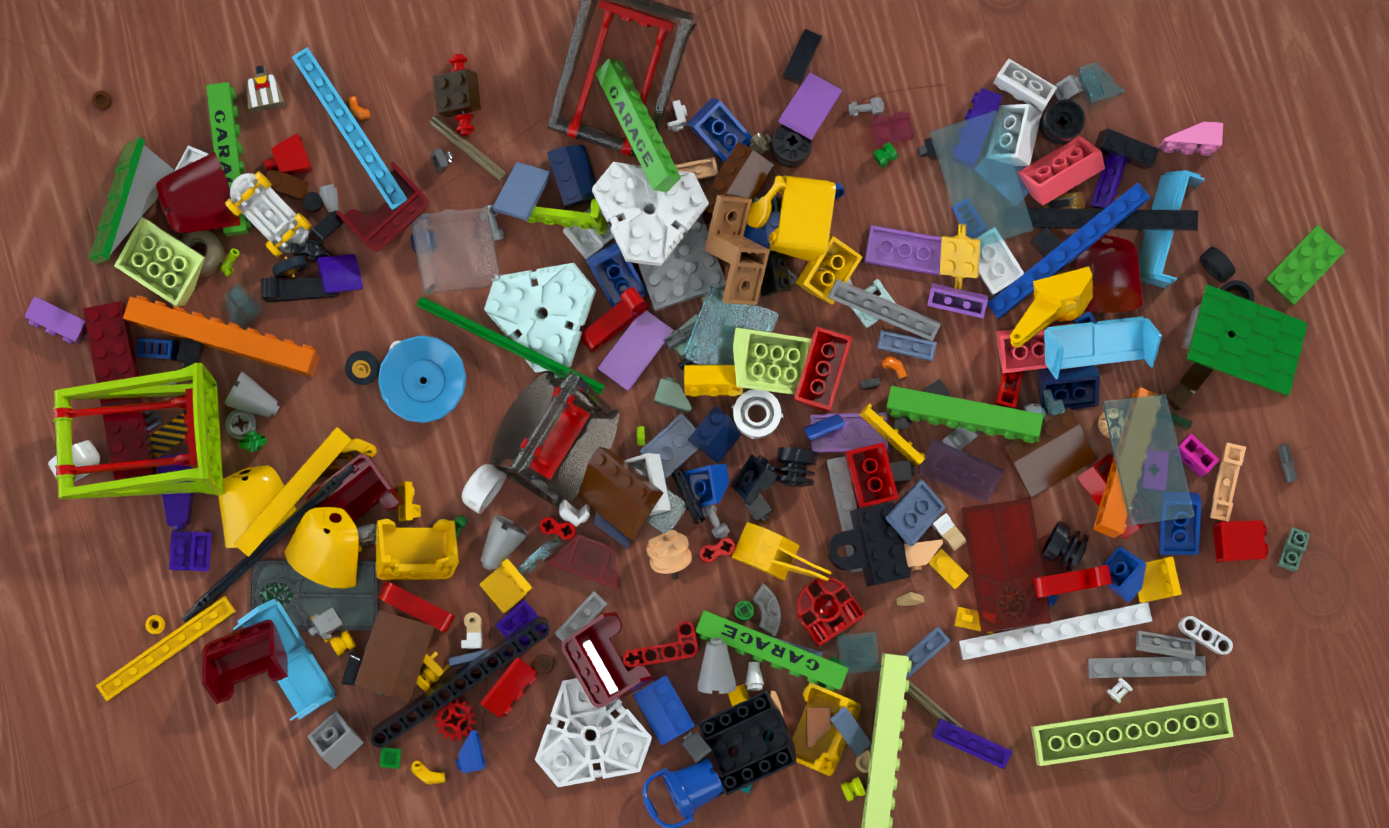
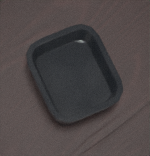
M334 210L315 225L310 232L320 241H323L339 228L343 222L337 215L336 210Z
M352 651L350 652L341 682L342 685L357 686L354 683L363 656Z

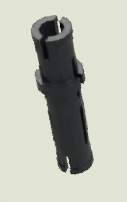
M678 469L679 473L675 470L672 476L686 503V510H689L694 524H699L698 520L702 523L706 518L700 509L699 500L695 498L683 469Z

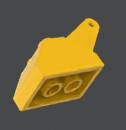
M1085 267L1033 281L1034 301L1010 334L1011 345L1021 347L1025 342L1056 320L1064 322L1079 318L1093 298V280L1090 268Z
M749 522L746 523L731 557L782 581H785L789 571L825 581L829 580V578L816 572L793 566L794 558L828 575L832 573L797 556L796 554L800 547L797 543Z

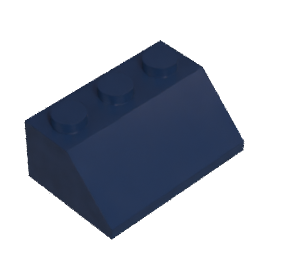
M584 145L565 146L547 152L565 210L589 203L592 199H595L592 188L596 184V180Z
M1096 365L1060 369L1058 379H1055L1049 368L1038 369L1040 405L1045 409V412L1099 406L1100 375Z

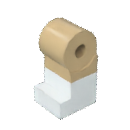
M947 513L931 524L943 541L954 552L967 542Z
M468 613L464 618V624L467 627V640H461V648L482 649V618L477 613Z

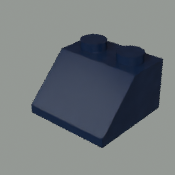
M714 406L688 440L718 464L741 436V433L732 419L717 406Z

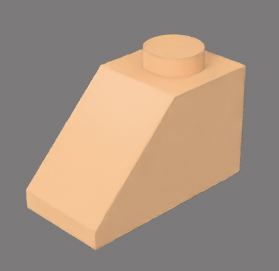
M943 540L917 542L914 546L903 544L910 571L922 570V566L927 565L941 547Z

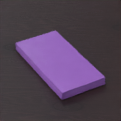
M809 72L778 122L812 140L841 95L842 90Z
M870 225L864 263L939 276L942 237Z
M646 310L631 323L597 369L626 391H629L665 344L663 339L669 337L674 330Z
M877 412L878 416L883 415L885 417L883 420L887 423V412ZM844 413L839 415L845 422V426L811 441V451L817 453H838L882 442L885 443L886 451H888V441L859 416L860 413ZM836 414L810 415V425Z

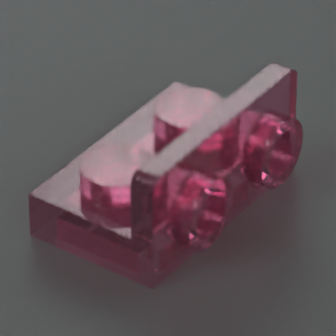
M900 111L890 117H886V115L878 116L872 121L871 126L876 146L884 145L887 142L894 143L908 140L914 137L910 123V113Z

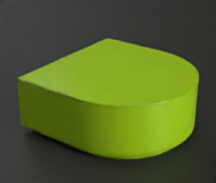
M644 426L637 427L638 446H645Z

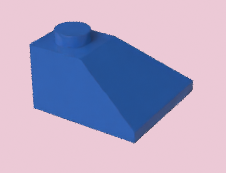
M726 464L708 465L684 472L695 498L700 502V508L720 503L729 485Z
M1119 546L1103 564L1109 566L1112 584L1106 586L1129 603L1142 589L1147 564Z
M478 730L470 732L458 754L459 758L456 759L457 768L462 770V774L487 768Z

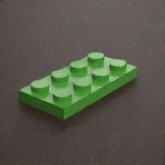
M1317 225L1273 270L1265 281L1293 306L1336 262L1345 250Z

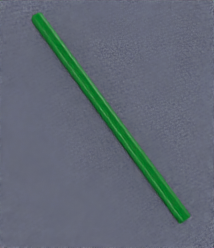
M421 297L417 302L419 308L589 391L600 395L604 390L605 386L431 300Z

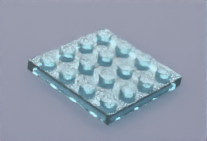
M710 286L683 358L699 365H735L733 353L735 329L743 328L773 333L780 314L759 305L724 303L722 301L724 291Z

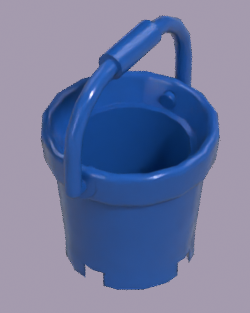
M708 758L675 772L664 768L647 778L642 790L643 803L651 819H654L658 825L664 828H680L694 820V811L724 794L722 783L717 773L711 769L713 766ZM661 775L675 806L684 818L679 823L666 824L661 821L653 803L648 798L647 789L650 782Z

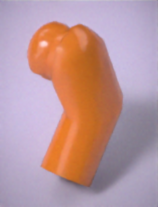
M356 96L347 98L353 117L359 120L369 119L370 111L358 106Z
M891 356L882 360L883 368L894 369L899 380L907 377V373L900 360Z

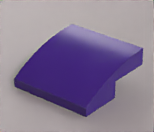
M355 254L317 258L324 294L363 289Z
M171 531L169 570L209 571L212 533Z
M523 599L496 622L495 626L505 637H508L534 618L539 617V615ZM542 624L536 626V629L539 631L546 628ZM523 635L519 639L523 642H526L530 638L526 635Z

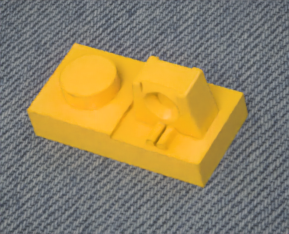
M412 482L398 483V494L404 501L398 506L399 522L411 521L413 518L421 517L420 505L412 504L415 494Z
M958 607L954 626L981 632L978 611ZM982 612L986 620L995 624V614Z

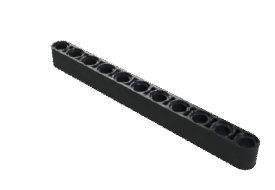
M542 616L534 618L376 725L371 734L372 744L378 748L386 746L546 638L550 632L548 620ZM542 624L546 628L539 631L536 629V626ZM523 635H526L530 639L526 642H523L519 638ZM510 646L513 648V651L505 652L503 649ZM490 657H494L497 659V662L489 663L487 660ZM474 668H479L481 672L479 674H474L471 672V670ZM458 679H463L465 683L462 685H458L455 683V681ZM441 690H447L449 694L443 696L439 692ZM425 701H431L433 705L425 706L423 703ZM409 712H415L417 716L409 717L407 714ZM397 722L401 724V726L399 728H394L391 726V724ZM378 733H382L385 735V737L379 739L375 735Z

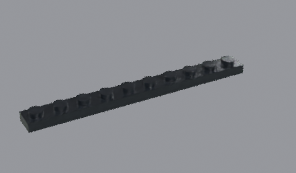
M1005 208L1004 227L1080 229L1104 209ZM1136 210L1112 230L1198 231L1199 211Z

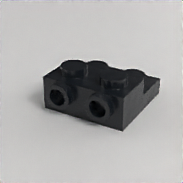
M751 454L731 486L745 501L752 503L758 496L761 488L768 491L770 486L774 484L778 475L775 472L777 468L770 464L769 460L761 455L757 457Z

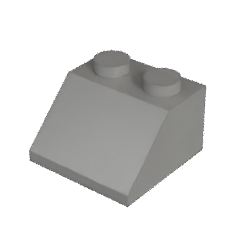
M337 710L307 736L320 757L333 769L342 764L364 743L357 732Z

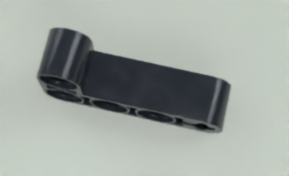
M274 277L261 279V294L265 302L339 297V293L324 294L321 277L279 280Z

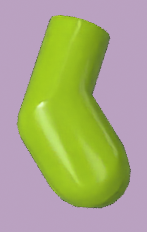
M233 248L230 250L220 267L221 273H224L227 277L231 276L234 272L231 267L240 254L237 249Z

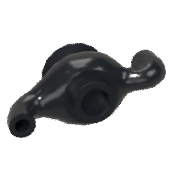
M305 240L307 244L303 247H300L297 243H291V253L296 256H307L306 260L317 262L319 257L333 256L330 251L322 246L324 244L322 242Z

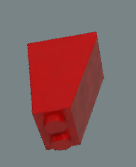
M1263 520L1219 522L1212 525L1216 563L1266 559L1269 549L1268 545L1265 544L1264 536L1267 535L1266 525L1263 524Z

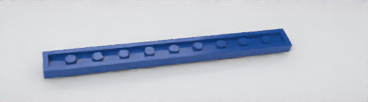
M1136 183L987 303L989 308L1000 320L1034 292L1033 281L1055 276L1150 200V196L1139 183Z

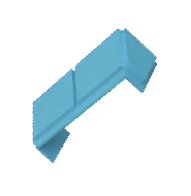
M1186 170L1165 172V175L1160 177L1151 210H1180L1187 185L1197 188L1205 178L1200 177V174ZM1145 230L1138 255L1141 282L1166 288L1177 280L1175 277L1162 274L1174 231Z
M1142 316L1098 321L1095 324L1088 322L1047 327V330H1044L1045 364L1055 379H1058L1060 369L1145 359L1148 365L1153 368L1162 335L1149 318H1143Z
M272 599L237 621L238 625L233 630L241 626L247 628L265 620L273 621L280 635L288 660V677L277 682L297 712L290 721L297 717L300 720L334 699L336 691L311 651L305 647L306 643L280 602Z

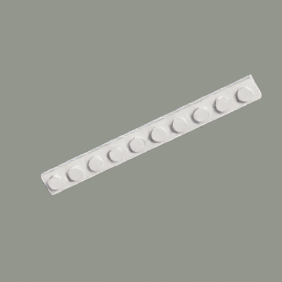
M1147 602L1054 621L1048 624L959 641L962 660L1151 622L1152 617Z

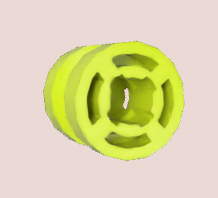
M859 777L853 778L849 783L844 782L840 784L848 802L854 800L856 796L866 795Z

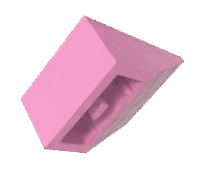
M1199 123L1164 138L1157 148L1163 150L1164 153L1182 151L1181 153L1186 155L1196 152L1202 156H1211L1222 146L1223 123Z

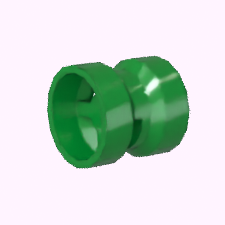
M889 142L884 144L882 149H876L872 152L874 159L881 168L885 167L890 160L894 161L898 158L897 152Z
M741 601L736 605L734 612L739 620L745 621L753 616L754 607L748 601Z

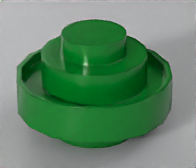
M256 430L245 432V436L238 442L239 449H246L247 452L259 451L263 445L268 443L267 437L261 436V433H257Z

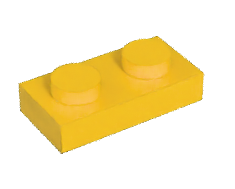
M942 548L928 562L954 590L969 576Z

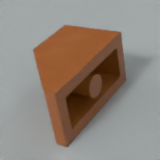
M830 707L806 708L807 748H812L830 729L831 724H833L830 719L834 716V712H830Z

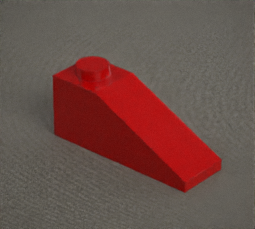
M1023 371L1002 373L994 405L1012 409L1016 408Z

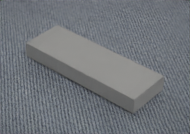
M593 591L554 634L564 641L567 637L593 621L608 604Z
M1137 631L1136 650L1194 659L1195 640Z

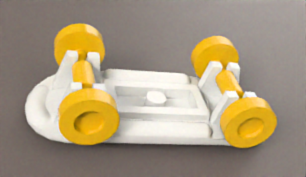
M261 172L242 174L233 181L230 188L231 199L225 202L226 206L236 216L239 217L243 213L269 240L265 245L277 258L283 254L282 251L291 253V243H297L300 247H303L307 243L305 240L309 238L308 230L312 227L308 220L300 213L296 214L271 188L272 184Z

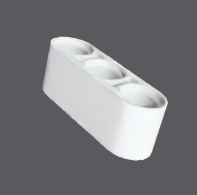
M1188 616L1179 621L1178 627L1183 634L1212 652L1224 655L1232 651L1233 643L1228 637L1199 619ZM1187 620L1193 623V628L1190 631L1185 628ZM1204 630L1210 634L1207 641L1203 640L1201 636ZM1221 640L1226 643V649L1224 651H1221L1218 648V644Z

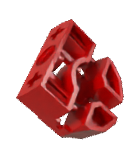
M827 577L829 578L828 581L819 578L814 579L802 588L796 600L797 617L817 647L866 616L847 585L834 577ZM816 582L822 592L813 597L808 587ZM844 588L850 598L841 604L835 594ZM824 595H829L832 598L830 601L824 600ZM811 610L817 620L807 626L801 616ZM820 614L827 615L828 619H824L819 616ZM841 615L844 621L831 629L827 622H831Z

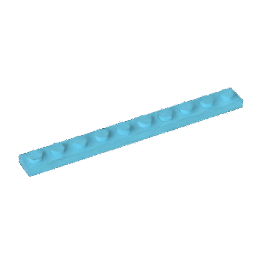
M306 47L294 55L292 59L394 212L407 200V197L309 48Z

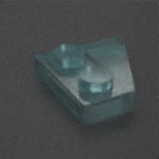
M1097 62L1077 69L1090 104L1125 92V89L1123 87L1120 88Z
M239 282L224 294L231 323L237 324L243 329L264 311Z
M556 536L546 542L525 560L517 570L521 575L527 571L531 573L538 567L537 563L540 560L544 561L551 555L550 552L561 541Z

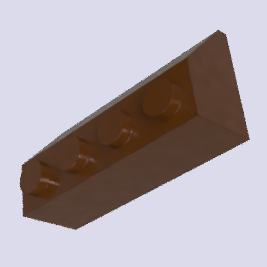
M737 142L705 193L709 205L704 213L712 217L717 195L748 197L753 201L775 165L753 149ZM733 211L729 213L728 220L732 218Z

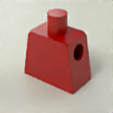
M298 133L272 147L271 150L274 158L264 161L267 171L278 168L279 172L289 175L313 171L302 139Z

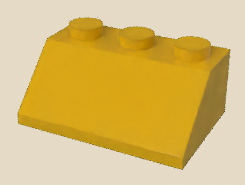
M829 236V243L825 253L808 262L795 283L808 293L833 305L835 300L828 298V294L835 280L838 279L847 283L862 256L836 237Z
M684 365L685 395L737 396L743 394V388L737 387L735 365Z

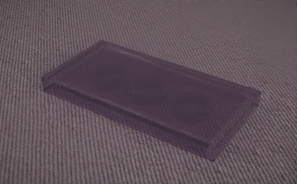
M933 438L917 473L988 504L1004 469Z

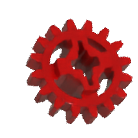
M456 699L454 704L451 701L448 705L442 707V710L439 709L437 711L439 716L434 717V719L438 720V723L434 726L440 727L438 734L445 733L444 739L451 736V741H455L456 737L461 741L462 735L468 737V730H474L471 725L477 723V721L472 720L476 713L470 712L473 707L467 708L466 701L460 704L459 699ZM456 707L462 708L466 713L461 714L457 712ZM448 710L449 715L443 720V715ZM454 714L456 717H464L457 722V726L455 723H447L453 719ZM468 720L467 727L462 731L464 721ZM449 726L453 728L455 733L447 731L445 727Z

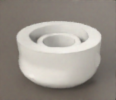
M753 389L743 393L737 399L735 405L731 407L733 408V419L737 429L751 439L770 435L776 430L780 419L784 418L776 397L764 390ZM754 405L762 406L766 411V418L760 423H755L748 417V410Z
M86 440L72 446L73 464L76 467L99 465L100 455L91 440ZM57 455L48 463L55 477ZM90 473L77 474L76 478L74 479V482L79 479H82Z
M491 464L482 465L466 483L462 492L463 503L476 513L481 514L498 494L507 475Z

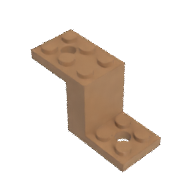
M717 195L705 251L730 264L722 301L727 304L757 305L770 250L744 237L752 199L748 197ZM733 211L732 218L728 220L729 213ZM746 281L745 287L741 289L742 283Z

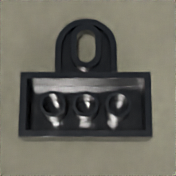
M894 502L850 511L854 529L835 534L827 546L828 558L836 568L844 571L858 568L863 569L866 587L910 578L902 537L886 520L887 515L895 507ZM851 545L854 548V553L852 556L840 557L837 553L838 547Z

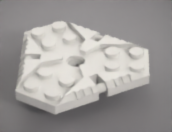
M613 162L593 186L592 192L606 221L612 224L611 232L626 262L662 266L683 239V233H688L702 215L709 202L694 173L678 171L681 179L666 193L653 190L642 166ZM648 210L652 212V214H647L644 211ZM622 217L623 221L619 222L618 218Z
M577 678L562 681L550 715L552 717L551 722L546 726L535 761L557 787L594 781L595 778L599 777L605 779L640 772L652 736L634 715L622 706L623 702L621 700L605 707H594ZM615 709L620 714L616 719L610 714ZM559 720L565 722L563 729L557 727ZM589 729L596 732V738L593 741H589L585 737V733ZM600 762L601 769L594 770L593 764Z

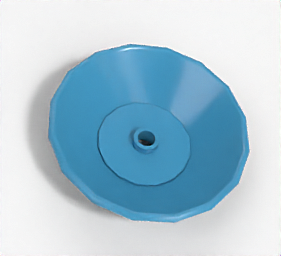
M421 335L404 339L390 349L380 365L378 378L382 399L390 410L407 421L420 423L441 419L454 410L464 394L466 383L463 361L454 348L438 338ZM422 378H427L425 384L420 383Z

